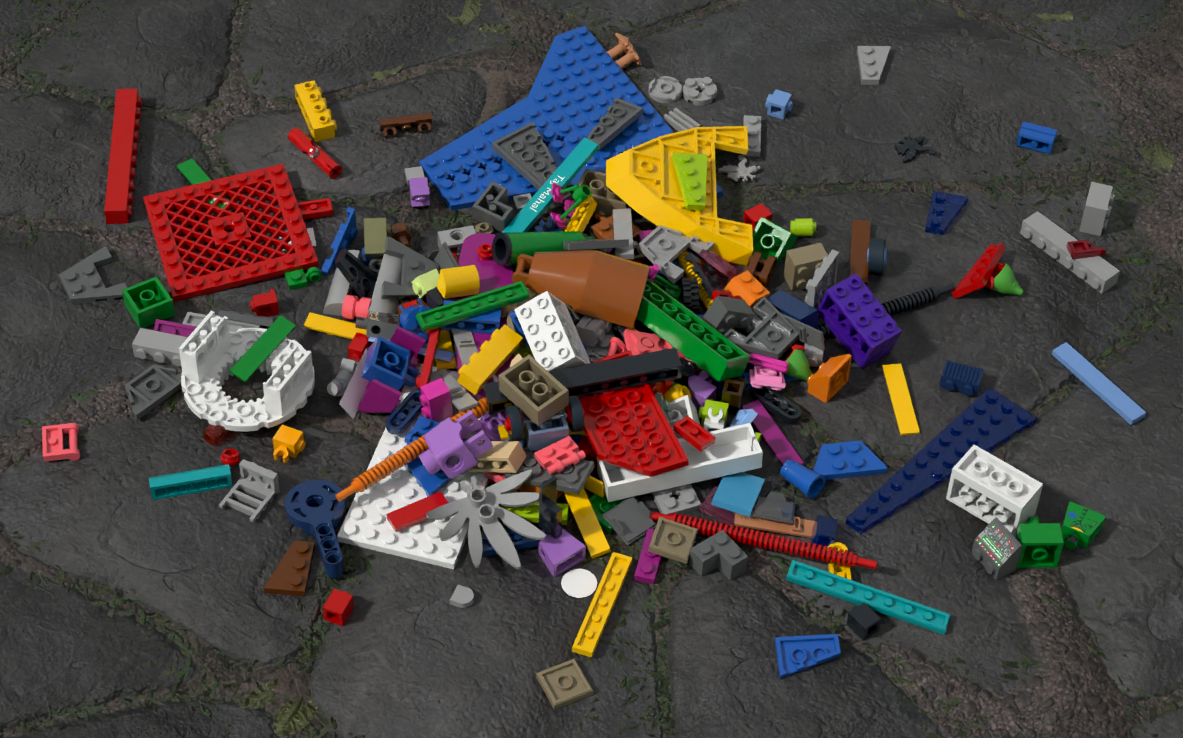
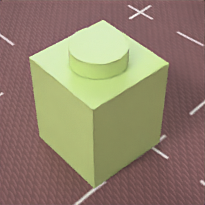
M437 269L417 276L412 281L413 291L418 294L419 298L425 297L427 291L437 287L439 279Z

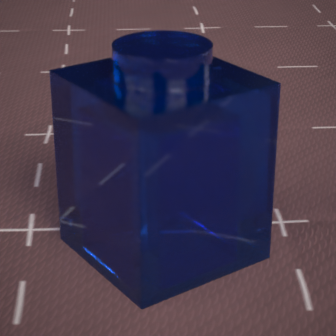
M822 515L817 516L812 530V546L814 543L817 544V547L819 544L824 547V545L829 546L834 543L838 519Z

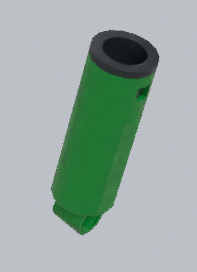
M579 231L497 233L492 243V255L495 263L499 266L518 265L517 258L520 254L534 257L535 252L569 251L563 249V241L595 239V237H584Z

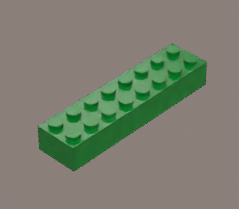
M647 278L636 318L645 327L657 333L658 337L670 343L671 347L676 348L687 359L696 363L700 369L709 373L714 380L720 382L743 375L751 356Z

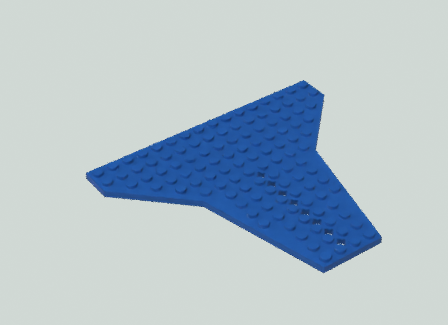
M582 26L555 36L528 97L419 161V166H422L426 177L450 210L453 211L472 207L492 181L507 188L508 201H512L513 196L530 193L531 197L536 194L538 190L492 149L493 142L533 121L543 143L548 146L547 148L556 168H558L583 138H587L594 126H598L600 118L606 115V110L609 106L613 105L615 97L643 108V114L592 156L567 185L568 188L579 183L585 169L606 174V160L659 136L674 132L617 63L607 54L606 50L586 26ZM716 183V195L718 198L723 196V190Z

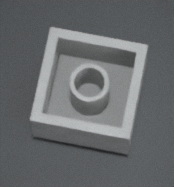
M1091 182L1079 229L1080 232L1101 236L1102 229L1106 230L1108 219H1105V217L1109 218L1112 208L1108 204L1112 205L1115 195L1111 194L1113 186Z

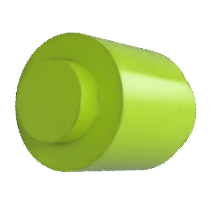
M812 218L790 221V231L798 235V237L813 236V233H816V222H813Z

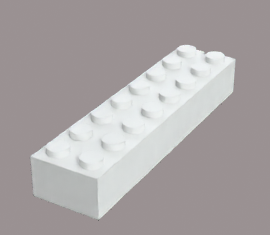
M751 423L709 432L716 437L715 444L702 452L684 438L678 439L689 460V465L652 477L599 460L597 457V472L600 481L604 484V492L608 502L762 468L763 452Z

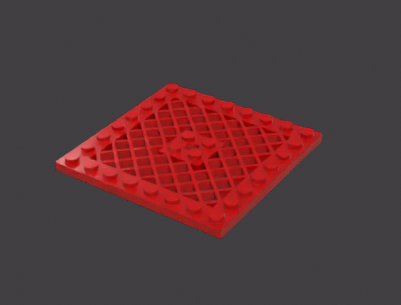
M284 164L143 197L174 302L285 275L286 272L319 266ZM262 188L267 189L266 192H263V191H260V190H261ZM227 196H229V197H231L232 199L229 201V200L224 199V198L227 197ZM255 196L261 197L259 200L254 199ZM209 199L215 201L212 205L208 204ZM240 200L242 201V204L240 205L236 202ZM266 200L272 201L270 204L265 203ZM220 203L226 205L223 209L217 207ZM249 204L253 205L252 209L247 206ZM192 205L197 206L195 209L190 208ZM232 208V209H235L236 211L233 213V212H230V209ZM260 208L264 209L263 213L258 210ZM174 209L179 210L177 213L172 212ZM202 209H206L207 212L204 213V212H201V210H202ZM270 212L276 213L274 216L269 215ZM185 213L190 214L188 217L183 216ZM217 213L218 215L217 217L212 216V214ZM254 216V217H257L258 219L255 221V220H252L251 218ZM195 217L201 218L199 221L194 220ZM265 220V221H268L269 223L266 225V224H263L262 222ZM178 221L183 222L181 225L176 224ZM276 224V225H279L280 227L277 229V228H274L273 226ZM189 225L193 226L192 229H188L187 227ZM257 228L262 230L260 233L255 232ZM200 229L204 230L203 233H199L198 231ZM268 232L273 234L271 237L266 236ZM182 233L186 234L185 238L180 237ZM194 237L197 240L196 242L191 241V239ZM278 237L284 238L283 241L277 240ZM261 241L266 242L265 245H261V244H259V243H260ZM207 242L208 244L207 246L202 245V243ZM243 245L248 246L246 250L242 249ZM272 245L277 246L276 249H272V248H270V247H271ZM185 246L191 247L189 250L184 249ZM254 249L259 251L258 254L253 253ZM196 250L202 251L200 254L195 253ZM225 250H229V251H230L229 254H226V253H223V252H224ZM282 250H288L287 254L283 253ZM267 253L270 255V257L267 258L264 257V255ZM210 254L212 257L209 259L206 255ZM236 254L242 255L240 258L234 257ZM189 258L194 260L192 263L187 262ZM221 258L223 261L220 263L217 262V259ZM247 258L253 259L251 262L245 261ZM229 262L234 263L233 267L228 266ZM200 263H204V264H205L204 267H201V266H198V265H199ZM211 267H215V268H216L215 271H211V270H209V269H210ZM193 271L198 272L196 276L192 275L191 273Z

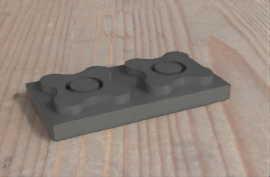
M523 449L526 454L525 460L516 473H506L505 479L531 469L532 475L524 484L539 487L543 481L555 476L557 477V490L579 494L595 466L593 461L581 459L580 463L576 465L571 464L565 467L564 471L560 473L555 472L550 475L547 469L544 470L535 459L534 453L537 451Z

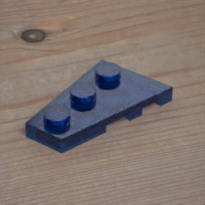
M933 191L925 232L943 235L952 224L955 216L960 213L961 208L968 202V197Z

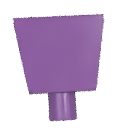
M562 529V535L557 539L545 533V540H540L539 555L553 577L585 559L586 546L564 529Z

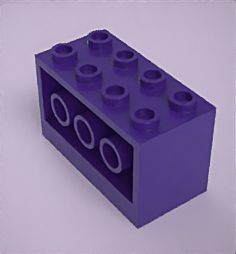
M856 273L827 289L818 307V315L847 352L852 355V358L861 369L891 353L902 332Z

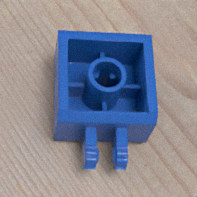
M378 336L368 349L361 378L370 382L375 379L395 390H399L403 384L408 387H414L419 370L409 365L411 358L410 350Z

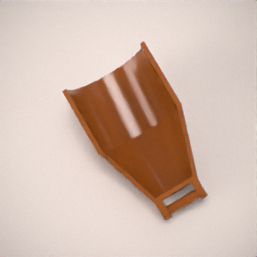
M596 250L535 252L534 257L526 254L518 256L516 272L512 275L514 283L523 281L527 288L539 294L548 291L562 302L572 306V310L577 313L633 329L648 277V265ZM525 267L530 269L529 274L523 273Z

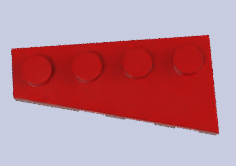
M1002 242L997 245L992 244L985 249L982 256L956 286L955 290L952 291L951 294L955 299L980 289L987 284L1006 249Z

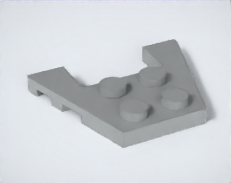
M659 225L639 243L638 249L653 264H658L659 270L671 283L675 284L683 276L684 270L671 262L687 248L705 256L713 249L714 243L711 241L707 243L699 241V237L695 236L689 238L681 235L682 232Z

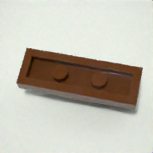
M432 113L381 119L379 121L380 131L383 130L384 138H387V131L389 130L393 132L395 137L397 133L396 128L410 130L412 127L418 126V132L421 133V127L426 126L428 132H430L433 119Z

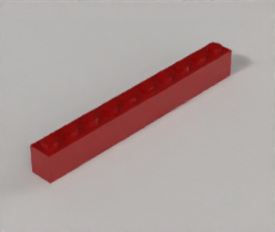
M116 89L104 208L106 224H129V216H132V205L130 203H133L134 198L131 191L135 190L133 178H136L134 166H137L135 154H138V144L136 142H139V132L137 130H140V120L138 118H141V108L139 106H142V96L138 95V89Z

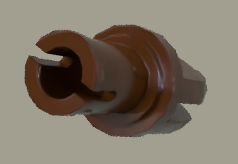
M403 223L394 224L391 227L392 238L411 249L409 244L411 236L407 226Z

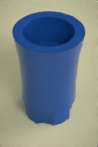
M788 459L780 470V474L809 499L815 498L824 487L826 480L824 475L792 459Z

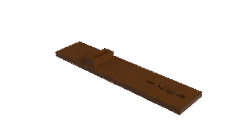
M852 219L849 277L856 273L864 284L868 285L867 252L870 244V221Z

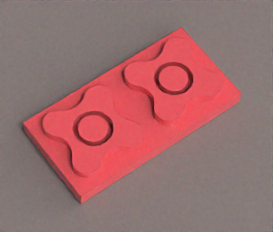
M625 329L623 333L627 351L630 350L633 356L673 348L670 343L656 334ZM677 350L679 358L689 360L683 353ZM694 363L697 369L696 372H700L701 369Z

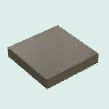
M659 516L648 552L687 564L690 549L693 546L698 529Z
M575 658L536 673V678L554 710L593 695V689Z

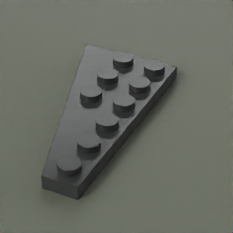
M534 121L492 143V149L537 190L543 186L557 169L546 144L543 143L540 133L536 130ZM570 192L564 193L563 202L556 203L553 201V204L556 207L563 205L566 200H571L572 194Z

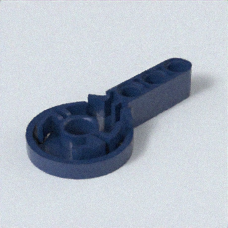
M319 479L308 480L294 486L286 495L284 502L286 516L292 524L302 528L303 533L314 536L326 575L330 578H338L344 574V564L334 529L340 525L339 520L346 511V500L343 499L340 502L337 500L335 495L341 492L342 489L335 483ZM315 504L321 505L319 507H310Z

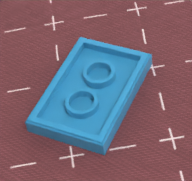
M744 472L723 476L711 505L750 517L765 479Z

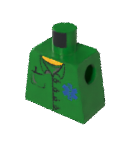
M1070 501L1061 530L1062 537L1065 540L1064 545L1071 550L1075 549L1077 545L1083 548L1088 547L1102 530L1106 516Z

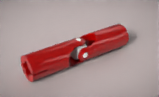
M294 128L289 132L288 140L302 153L308 154L309 159L331 179H335L341 174L342 167L322 148L316 146L314 141L301 129Z

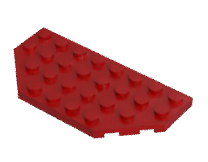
M629 350L594 360L593 363L633 356V354ZM648 384L579 397L585 414L583 429L599 460L650 477L689 465V460Z

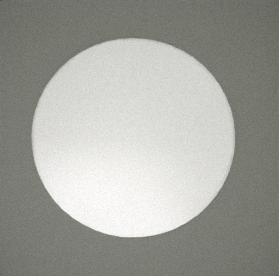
M573 569L563 576L561 585L568 595L583 598L591 595L596 590L597 579L588 570Z

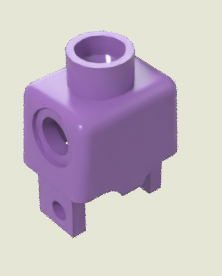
M472 410L455 421L448 417L424 435L429 449L420 454L419 458L430 475L442 469L447 477L453 479L479 464L476 458L494 447L483 430L466 441V436L482 426Z

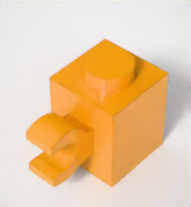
M281 425L273 437L274 460H277L279 456H283V463H287L289 456L296 458L305 447L303 432Z

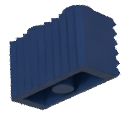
M947 360L939 387H943L948 391L962 392L967 396H977L984 370L983 368L980 369L979 367L976 368Z

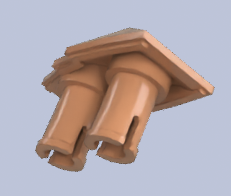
M615 33L619 41L618 45L607 51V54L614 60L621 54L626 53V55L615 61L622 70L632 62H636L641 66L640 57L630 43L629 38Z

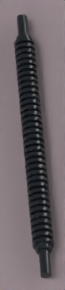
M949 284L941 288L929 287L882 303L881 305L892 316L936 301L940 295L954 291L955 286L954 284ZM825 323L819 324L815 328L823 332L824 338L834 335ZM798 339L792 345L794 346L795 344L804 346V343Z

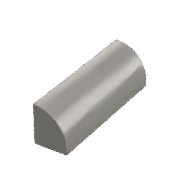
M348 250L360 260L359 250ZM337 267L323 314L342 316L344 298L346 295H352L353 287Z
M384 254L368 314L370 311L397 313L400 299H396V297L381 299V290L384 281L401 285L402 258Z

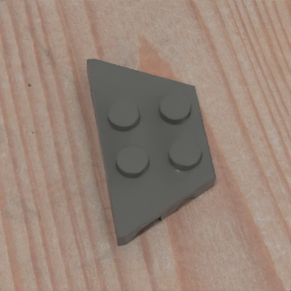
M629 239L563 241V249L569 251L596 250L607 252V248L629 247Z
M153 364L125 384V391L135 419H140L182 388V373H178L177 369L165 368L161 365Z

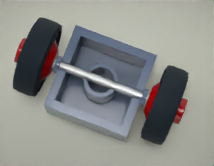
M570 396L569 405L565 407V412L559 411L539 426L521 410L519 411L517 406L506 407L504 427L511 441H522L524 434L529 451H535L568 437L569 428L571 432L582 431L585 414L578 396Z

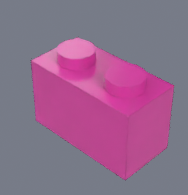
M442 378L420 387L421 395L419 399L423 405L421 412L425 418L440 422L453 416L450 390Z

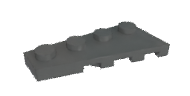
M615 97L613 105L607 108L606 115L600 118L598 126H594L587 139L598 144V150H601L643 114V108Z

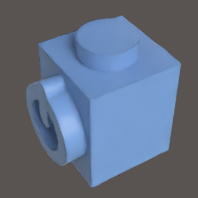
M777 89L773 94H769L765 103V108L768 109L767 115L784 119L787 112H790L793 107V102L791 101L792 94Z

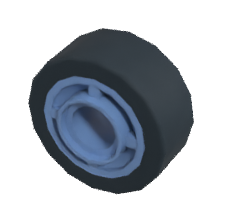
M870 239L867 252L868 271L872 274H884L887 262L886 240Z

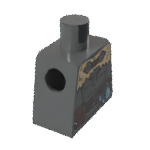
M370 311L368 318H356L355 328L366 329V337L368 338L380 336L390 340L399 326V314Z

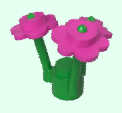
M658 264L650 266L647 278L663 287L665 292L678 300L681 288L658 275Z

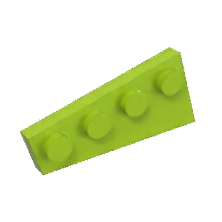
M674 152L672 160L686 210L703 211L706 204L707 155Z

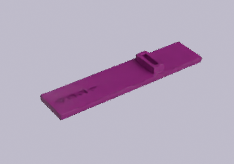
M759 400L742 406V409H753L758 413L752 423L758 432L762 434V438L782 466L788 459L804 465V462Z

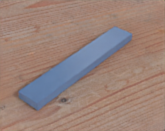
M1067 342L1052 350V355L1130 425L1146 416V412Z

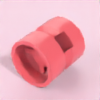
M346 295L342 306V318L350 320L357 317L368 318V310L372 298L362 297L359 300L358 296Z

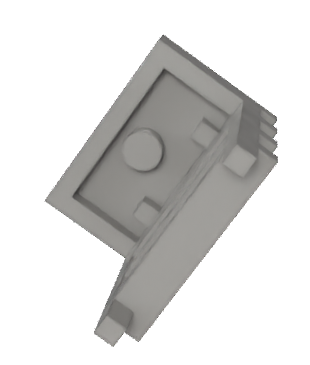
M243 459L239 464L241 478L220 502L219 507L223 509L227 505L251 516L249 519L251 522H254L255 519H259L260 513L266 510L267 504L273 501L274 495L280 492L278 474L273 470L265 469L254 462ZM241 489L243 491H246L250 494H253L259 498L264 499V501L262 502L256 498H253L237 490ZM231 497H234L254 507H257V509L255 510L235 500H232Z

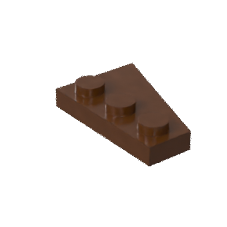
M294 540L264 586V593L305 596L315 543Z

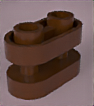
M755 251L749 257V265L744 267L743 272L748 270L756 279H759V282L764 287H767L774 273L777 257L769 255L767 260L763 259V253ZM760 266H763L762 271H761V272H758L759 269H760Z

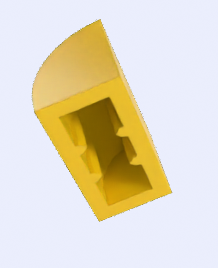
M469 265L441 269L437 288L443 298L478 294L480 280L476 266Z

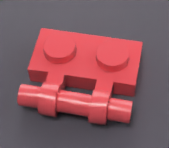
M570 436L534 453L535 459L544 470L547 469L550 475L555 472L560 473L564 471L565 467L571 464L576 465L580 463L581 459L586 457L584 451H579L578 445Z

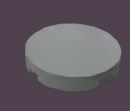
M662 76L660 79L656 80L655 78L649 83L648 93L657 102L673 103L682 96L683 86L673 77Z

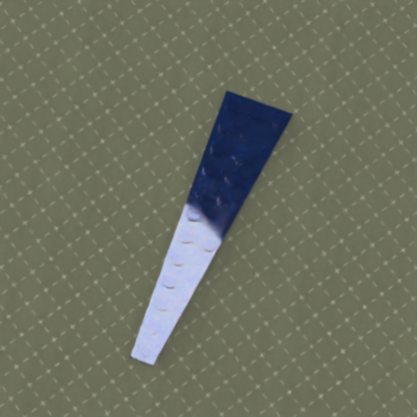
M992 388L987 389L846 518L845 524L860 534L864 533L884 518L892 515L899 507H904L909 504L910 500L922 496L924 491L929 488L933 489L950 478L952 468L973 445L986 452L992 451L1001 442L1008 441L1015 433L1019 434L1036 423L1037 417Z

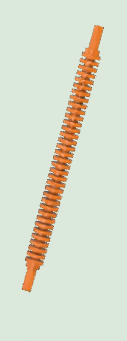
M485 398L477 401L478 406L459 412V414L451 417V420L455 421L470 410L473 411L478 419L489 413ZM424 435L392 454V456L379 462L375 467L373 466L366 472H363L362 475L355 477L349 487L335 495L337 500L340 502L354 492H364L369 487L386 478V476L419 457L420 454L429 449Z

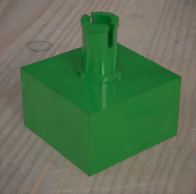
M1037 516L1027 518V524H1019L1016 539L1022 545L1016 568H1057L1064 543L1060 523H1040V518Z

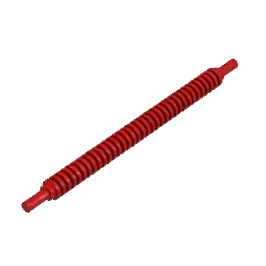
M650 511V518L652 520L658 521L660 516L698 529L697 534L702 532V535L713 536L723 530L731 539L733 538L734 542L738 540V543H742L743 541V544L748 543L750 546L753 544V546H758L759 548H762L764 545V549H768L769 546V550L774 548V551L779 550L782 553L784 551L786 554L790 550L791 555L795 552V556L800 554V557H804L805 555V558L810 557L813 560L816 556L818 561L820 558L822 562L826 560L827 563L831 561L832 564H835L837 561V565H841L842 562V566L847 564L849 568L859 565L876 569L878 561L858 557L853 551L849 554L848 550L844 552L843 549H840L838 553V548H834L833 551V547L828 549V546L824 545L823 547L821 544L817 548L816 543L812 546V542H808L807 545V541L802 543V540L797 541L794 538L791 542L789 537L786 540V537L782 536L781 539L780 535L776 537V534L771 535L765 532H761L760 535V531L757 530L755 533V530L751 529L750 531L749 528L745 530L744 527L740 528L739 526L735 527L729 524L724 526V523L719 525L717 521L714 523V521L710 520L709 522L708 519L694 518V516L689 517L688 515L676 512L667 515Z

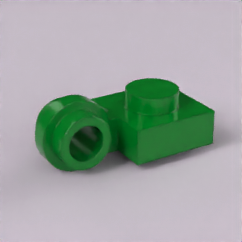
M317 267L309 268L307 274H304L303 269L285 273V279L290 291L308 287L307 281L318 282L322 276L321 270Z

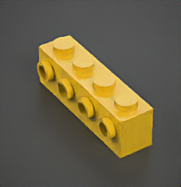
M315 80L294 85L296 100L314 141L319 142L335 138L337 125L335 120H332L331 110L327 109L325 97L322 98L320 86L317 87Z
M505 324L500 330L497 328L490 337L492 339L490 341L486 340L480 347L481 351L479 353L474 352L469 359L470 363L468 365L463 364L458 371L460 376L457 382L475 396L484 387L483 384H486L519 348L523 337Z

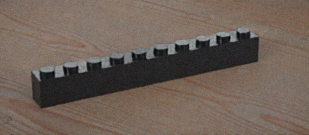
M671 348L548 372L569 390V397L578 396L579 398L681 378L682 364L677 349ZM499 381L483 384L484 398L489 415L505 412L506 407L516 406L499 390Z

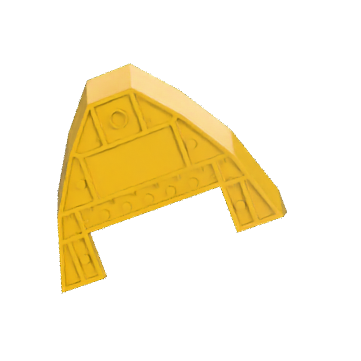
M747 126L696 127L659 136L606 160V186L637 213L657 226L661 225L680 231L683 236L689 238L692 236L699 237V241L705 243L711 241L714 243V246L709 252L710 254L730 263L747 266L749 257L753 253L752 225L717 218L715 148L744 155L747 154ZM674 152L707 155L706 204L703 211L686 210L672 160Z

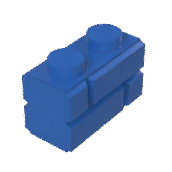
M1023 121L1016 146L1051 154L1057 130Z

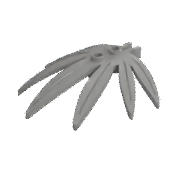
M531 469L499 481L484 490L477 485L475 476L471 477L472 489L463 480L461 481V488L467 493V497L452 501L426 513V517L433 520H442L454 516L444 527L440 535L441 541L453 538L462 529L466 520H470L468 546L472 562L476 568L480 567L483 548L480 527H482L489 543L497 554L514 568L521 569L517 551L509 535L497 519H500L501 522L514 532L527 538L545 540L546 534L530 522L499 507L500 505L522 507L539 501V493L536 492L509 493L519 488L532 475Z

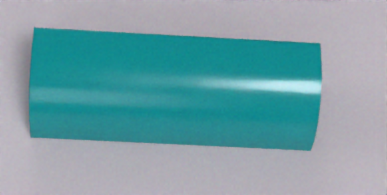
M229 464L149 477L152 500L233 487Z

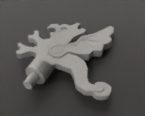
M739 155L738 159L742 161L738 164V167L728 165L718 169V173H727V179L738 182V179L744 178L742 181L745 182L748 181L747 177L751 178L752 181L753 178H756L755 175L751 174L757 173V170H760V166L756 167L753 165L747 168L745 166L747 159L744 155Z

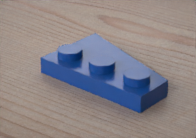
M419 457L404 465L409 473H412L416 478L417 484L424 489L427 497L437 493L452 480L447 477L442 469L430 475Z
M838 634L775 637L779 679L840 657L841 654Z

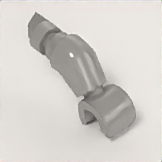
M346 358L342 359L337 376L327 386V391L330 395H344L359 362Z

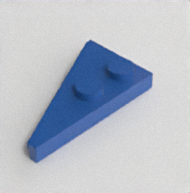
M347 208L346 224L341 223L331 246L334 252L329 260L325 259L321 270L322 274L329 275L335 266L340 250L344 248L348 250L350 243L358 235L354 208Z

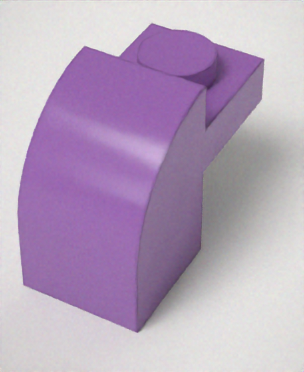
M427 177L410 178L411 206H430V191Z
M701 370L697 376L695 374L694 376H689L688 379L691 401L698 408L700 406L704 407L706 399L716 400L717 387L712 385L714 379L705 370Z

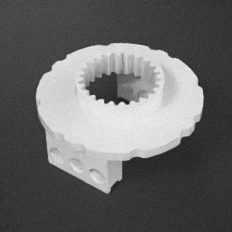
M210 311L179 347L182 367L181 385L182 392H185L184 399L188 407L200 419H207L209 424L216 427L223 426L226 430L257 431L261 427L270 428L279 425L296 415V410L306 405L307 397L313 392L315 374L314 366H312L311 351H306L297 341L289 340L286 337L258 368L260 372L267 371V375H271L266 383L263 382L264 397L262 399L257 398L256 402L249 400L248 403L245 400L237 402L236 398L231 400V396H226V393L222 392L224 380L229 379L228 375H234L229 372L230 369L267 329L241 328L236 332H230L228 317L224 316L222 318L215 315L214 311Z

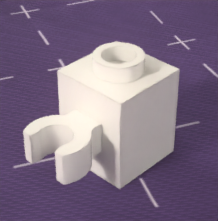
M710 407L708 410L709 418H705L704 429L708 432L724 429L725 420H720L723 416V409L720 408L718 415H713L712 407Z

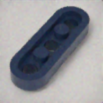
M421 390L411 391L387 418L386 429L390 434L398 435L403 433L419 415L421 408H423L419 399Z

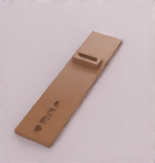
M753 511L750 517L735 513L734 526L824 540V522L794 517L793 524L753 517Z

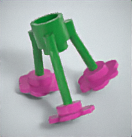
M556 183L552 184L551 194L556 203H562L564 193L574 190L572 194L574 200H566L564 202V210L566 212L562 215L555 214L554 212L550 213L559 228L565 229L566 221L564 218L567 215L572 218L576 208L583 201L591 197L592 192L587 185L579 186V184H575L572 187L563 189Z

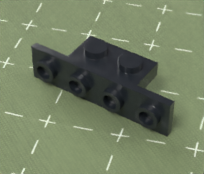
M553 476L549 480L543 481L539 486V529L544 530L545 533L557 539L562 535V508L556 504L557 477Z

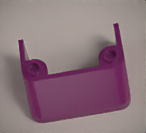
M398 326L390 341L410 350L411 358L409 365L416 368L420 360L417 358V355L425 343V339ZM375 379L372 382L369 381L357 410L363 413H391L401 402L399 398L402 394L400 392L402 387L399 390H395Z

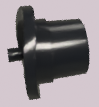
M680 358L682 374L681 378L675 379L674 382L684 384L688 376H694L697 369L691 361Z

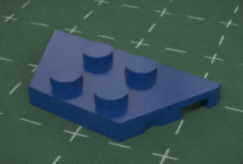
M859 440L822 444L813 471L824 475L826 480L886 474L887 466Z

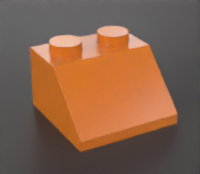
M748 270L733 277L724 288L727 292H731L732 297L741 296V299L746 301L752 311L753 307L763 297L767 298L770 296V292Z
M845 354L831 357L826 363H822L819 370L808 378L807 393L827 403L848 382L852 355Z

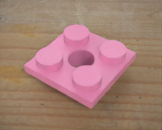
M754 366V370L749 369L752 387L763 388V386H770L773 390L785 388L784 373L760 366Z

